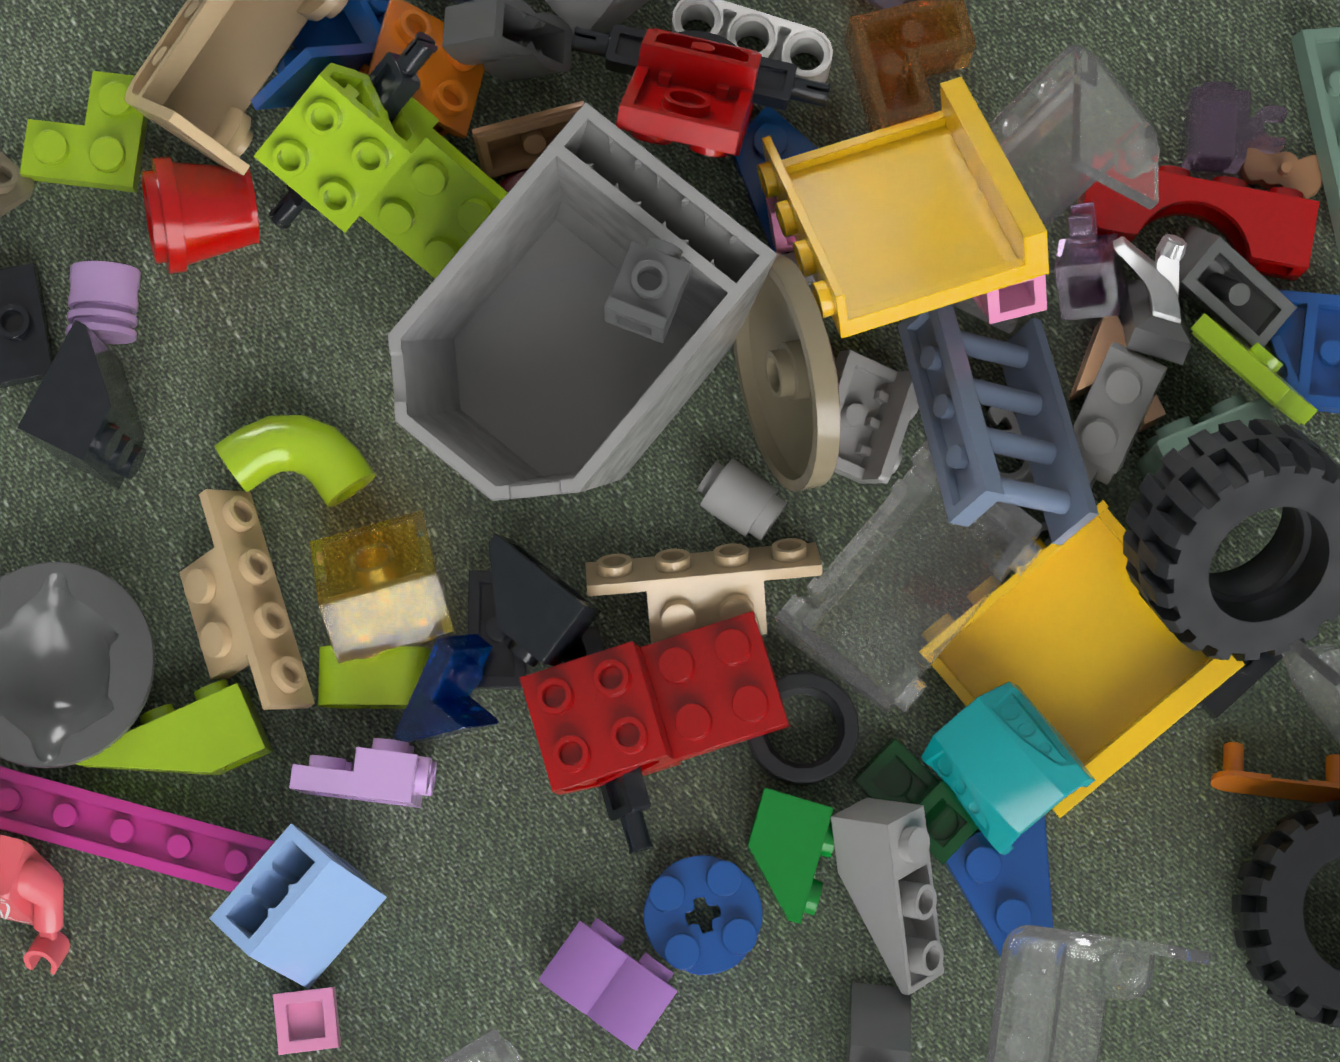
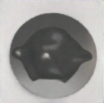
M46 562L29 565L0 578V757L28 767L57 768L73 765L100 754L112 746L130 729L141 713L151 690L155 669V650L151 630L144 613L132 596L117 582L107 575L83 565L66 562Z

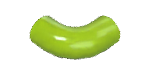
M306 415L267 416L237 429L214 445L231 474L246 492H249L277 473L293 471L303 475L311 482L327 507H333L357 494L376 476V473L360 450L336 427Z

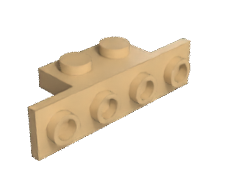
M205 489L199 494L214 548L179 573L210 679H229L250 665L263 710L308 709L315 702L251 492Z
M796 538L781 539L774 542L772 546L754 548L730 543L720 545L714 551L689 553L684 549H667L658 552L653 557L631 558L625 554H610L599 558L597 562L585 563L588 597L646 591L651 644L754 611L757 616L762 635L767 634L764 581L822 576V563L816 542L806 543Z

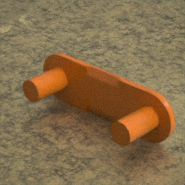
M1228 742L1223 745V771L1216 772L1211 776V786L1225 792L1315 803L1339 800L1340 755L1332 754L1325 757V781L1308 779L1305 782L1272 778L1270 774L1245 772L1244 745L1238 742Z

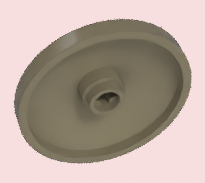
M777 253L776 259L737 335L733 347L742 397L759 450L779 483L788 490L796 492L821 487L831 479L834 473L840 446V397L831 343L814 295L801 271L792 260L784 254Z

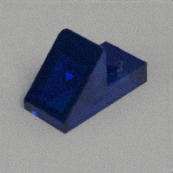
M478 634L438 637L393 737L398 741L410 743L444 738L497 725L499 723L498 719L470 696L482 679L483 667L493 646Z

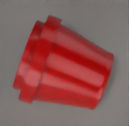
M170 156L152 158V170L141 172L144 206L155 264L165 263L168 274L187 272V265L252 244H259L258 211L250 169L243 176L221 165L172 162Z

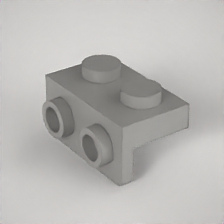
M852 350L839 351L835 365L839 386L841 429L839 454L834 473L860 484L888 483L891 475L895 473L901 463L903 456L901 444L908 423L915 416L919 408L910 371L893 370Z

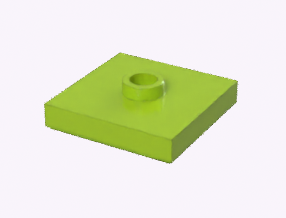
M1205 313L1190 328L1193 331L1191 334L1272 406L1300 425L1302 423L1305 425L1318 411L1277 374V371L1283 364L1258 342L1250 349L1247 348L1240 340Z

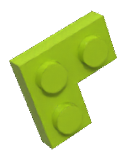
M92 72L85 125L28 119L19 174L22 177L31 178L33 181L137 193L148 118L125 102V94L134 75Z

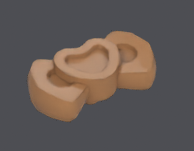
M1260 138L1250 143L1240 157V174L1247 184L1259 183L1265 189L1274 187L1293 188L1301 191L1305 199L1316 195L1323 186L1317 155H1309L1297 159L1290 152L1276 153L1267 140Z

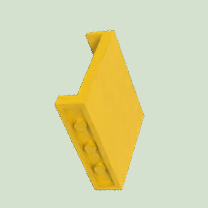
M962 76L940 83L942 110L782 160L771 137L762 138L765 162L757 165V172L763 192L767 199L776 196L778 202L775 203V212L784 237L794 235L796 242H793V251L798 268L804 277L813 276L815 282L811 284L812 293L822 318L832 317L841 339L1049 274L1047 229Z
M1104 500L1096 506L1099 514L1062 545L1051 543L1047 547L1039 538L1013 560L1020 569L1003 584L994 576L968 598L975 608L956 622L949 614L922 636L930 645L921 652L922 656L933 666L966 707L977 697L1007 682H1012L1021 688L1035 707L1063 736L1095 781L1088 787H1080L1052 808L1059 818L1064 816L1245 665L1243 661H1236L1232 655L1229 660H1219L1206 657L1202 651H1192L1169 631L1139 595L1138 589L1129 578L1126 570L1128 559L1123 554V536L1126 530L1107 509L1109 506Z

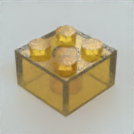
M423 510L309 542L318 606L338 664L354 659L371 658L382 651L414 642H428L439 635L454 631L440 563Z

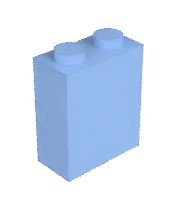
M290 824L209 919L249 957L309 989L387 897L348 861L293 824Z

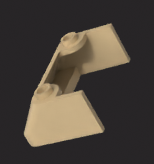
M187 0L132 79L125 94V102L215 163L244 176L250 165L239 157L246 151L253 138V133L249 130L251 117L245 113L251 104L250 100L260 91L308 20L319 21L325 16L329 19L334 18L345 7L348 0Z

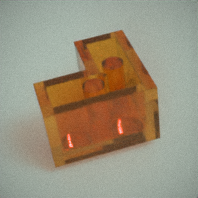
M919 0L849 17L845 43L869 131L873 132L935 113L926 77L968 67L976 46L964 0Z

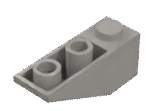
M867 797L831 816L838 874L901 994L910 995L944 974V952L940 942L936 909L937 895L933 885L929 852L930 838L926 827L924 805Z

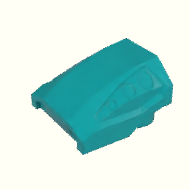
M1007 682L977 697L933 735L921 756L922 760L932 767L943 782L956 794L957 799L985 838L1003 855L1008 854L1014 849L1012 844L1019 836L1064 798L1080 787H1088L1095 781L1063 736L1042 715L1021 688L1012 682Z

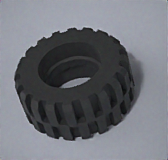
M1241 420L1218 424V431L1210 434L1204 429L1188 437L1187 439L1190 444L1178 452L1175 448H1172L1160 459L1164 465L1155 475L1148 472L1138 489L1143 494L1140 501H1132L1125 522L1132 530L1125 531L1123 554L1128 559L1126 570L1131 582L1138 589L1139 595L1169 631L1182 644L1192 651H1202L1206 657L1229 660L1232 655L1236 661L1260 660V653L1267 652L1270 656H1277L1290 651L1289 644L1299 639L1302 642L1309 641L1320 633L1317 627L1329 618L1334 621L1340 614V466L1301 431L1289 425L1278 426L1273 420H1249L1248 427ZM1275 507H1283L1281 520L1275 534L1255 557L1231 570L1209 573L1211 562L1218 546L1236 525L1257 512Z
M1339 799L1306 806V809L1289 813L1276 821L1277 827L1274 830L1261 834L1252 845V848L1256 851L1251 861L1242 862L1236 878L1242 880L1243 884L1240 895H1232L1231 913H1239L1241 929L1233 930L1237 947L1246 948L1250 960L1245 966L1254 980H1262L1268 987L1266 994L1279 1005L1288 1006L1293 1009L1296 1016L1310 1022L1340 1028V969L1324 961L1311 944L1304 925L1303 905L1307 888L1316 872L1328 862L1340 858Z

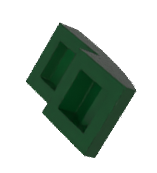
M891 738L851 779L869 798L924 805L926 827L930 838L929 852L940 864L944 865L978 829V826L957 799L956 794L942 780H937L896 738Z

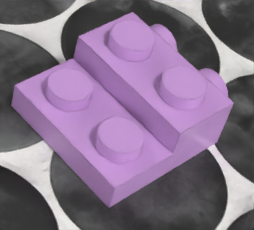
M373 738L372 749L356 747L353 771V763L346 762V759L321 755H310L308 766L292 764L289 788L310 795L421 808L422 796L433 795L437 761H432L430 757L414 754L415 747L410 746L409 742Z

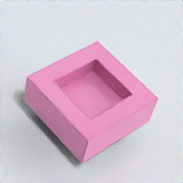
M335 987L273 994L279 1055L341 1047Z

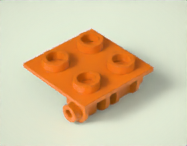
M389 0L370 66L364 64L359 72L370 75L388 52L401 55L418 32L429 35L436 42L435 45L438 46V49L417 72L421 85L412 97L439 119L433 128L442 137L449 133L464 139L470 126L485 71L482 64L466 65L460 63L442 47L443 21L404 0Z

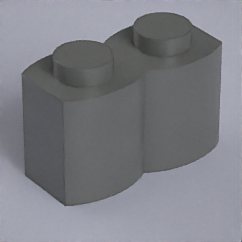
M475 0L445 8L442 47L452 58L466 65L482 64L491 75L506 82L570 71L573 30L563 19L552 13L542 12L536 14L523 0Z

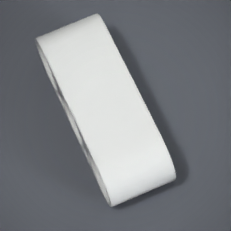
M680 0L673 10L672 32L685 31L683 26L691 20H703L712 28L710 33L726 38L737 47H739L737 42L743 37L753 36L761 39L766 45V48L759 52L762 54V57L792 63L791 58L796 54L809 53L818 59L820 65L809 71L797 68L795 77L826 83L828 79L833 49L826 35L815 28L724 0Z

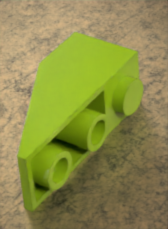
M224 679L195 691L196 701L175 710L173 704L170 703L144 713L139 717L141 726L126 732L118 741L100 754L76 763V765L87 768L220 776L274 751L247 688L239 683L229 686L227 680Z

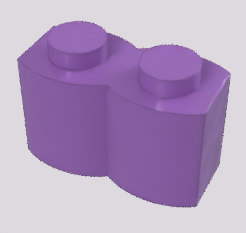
M597 917L590 927L580 920L543 971L538 981L636 1051L677 993V989L668 983L674 973L646 952L639 962L619 948L625 937Z

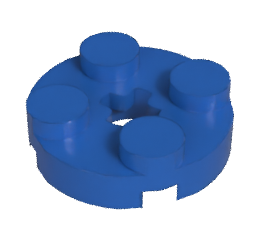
M707 855L687 857L668 866L652 884L644 906L645 930L655 951L672 967L695 975L721 973L740 963L755 946L762 925L761 900L751 879L734 863ZM700 897L705 898L708 906L717 905L720 910V917L712 920L713 930L706 933L701 932L698 924L688 925L685 918L686 913L694 910L693 900Z

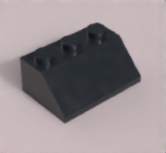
M75 320L17 428L57 459L119 489L125 478L131 480L140 469L146 454V449L142 447L146 437L122 362L85 324Z

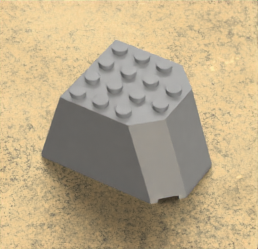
M585 102L389 332L388 344L391 356L395 421L492 501L579 493L622 480L732 348L776 259L777 253ZM648 238L665 240L679 247L683 251L681 260L691 264L689 280L663 344L605 322L604 306L612 292L632 241L646 246ZM647 272L643 273L638 279L640 287L649 291L657 289L662 283L660 277Z

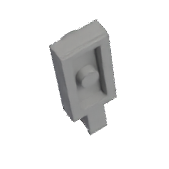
M1117 342L1110 346L1073 426L1091 489L1096 480L1108 485L1113 475L1121 469L1168 370V367Z

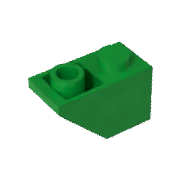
M764 788L746 848L786 921L801 924L804 913L814 916L821 896L824 881L814 879L820 856L831 858L834 849L832 823L830 821L834 808Z

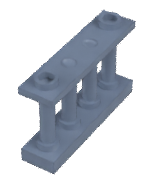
M953 304L906 318L898 325L949 523L969 527L998 501L1043 511L1052 544L1062 545L1099 514L1044 327L1040 319H1030L1007 342L961 331ZM967 356L1001 364L1007 386L973 378ZM980 404L1015 412L1021 435L986 427ZM994 453L1029 461L1035 484L1000 477Z

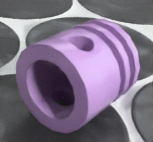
M107 261L73 263L70 266V294L68 297V307L72 310H69L67 313V321L70 324L66 327V335L74 321L77 320L85 324L104 344L116 345L135 342L137 332L133 328L138 324V318L134 314L139 309L140 270L130 265Z

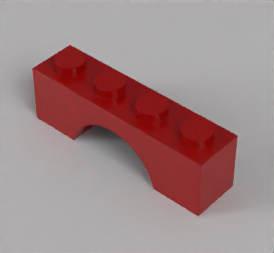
M1103 155L1100 159L1092 158L1082 175L1071 239L1113 246V241L1123 236L1132 243L1138 233L1154 221L1170 216H1189L1203 220L1220 231L1231 247L1261 275L1296 281L1309 268L1320 201L1303 198L1304 194L1299 190L1287 187H1274L1269 189L1268 192L1247 188V182L1229 176H1218L1213 178L1212 181L1190 177L1191 172L1178 166L1164 165L1157 167L1156 170L1134 166L1132 159L1120 155Z

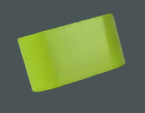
M333 645L319 647L318 707L338 709L430 708L431 649L415 646Z

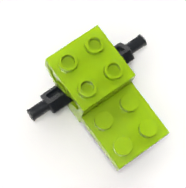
M418 32L401 55L388 52L370 75L334 63H330L318 75L254 155L258 161L285 182L288 188V192L274 209L269 212V216H272L271 220L280 228L288 229L305 208L313 211L318 210L346 233L357 218L361 216L432 277L436 278L508 194L507 191L433 129L439 119L412 97L421 85L417 72L438 49V46L435 45L436 42L429 35Z

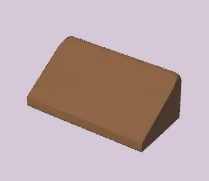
M584 101L471 129L482 171L490 178H495L529 169L583 106Z

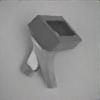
M1165 234L1156 248L1155 261H1153L1125 237L1122 236L1114 240L1113 246L1117 254L1123 257L1141 278L1126 279L1118 299L1126 347L1183 365L1191 347L1181 296L1179 295V261L1184 258L1187 243L1176 235Z

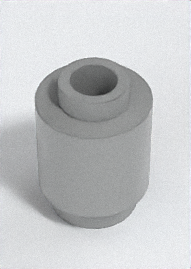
M734 458L726 466L716 461L697 488L698 491L705 495L700 504L702 508L744 537H747L750 533L760 541L771 529L787 502L776 495L778 492L777 488Z

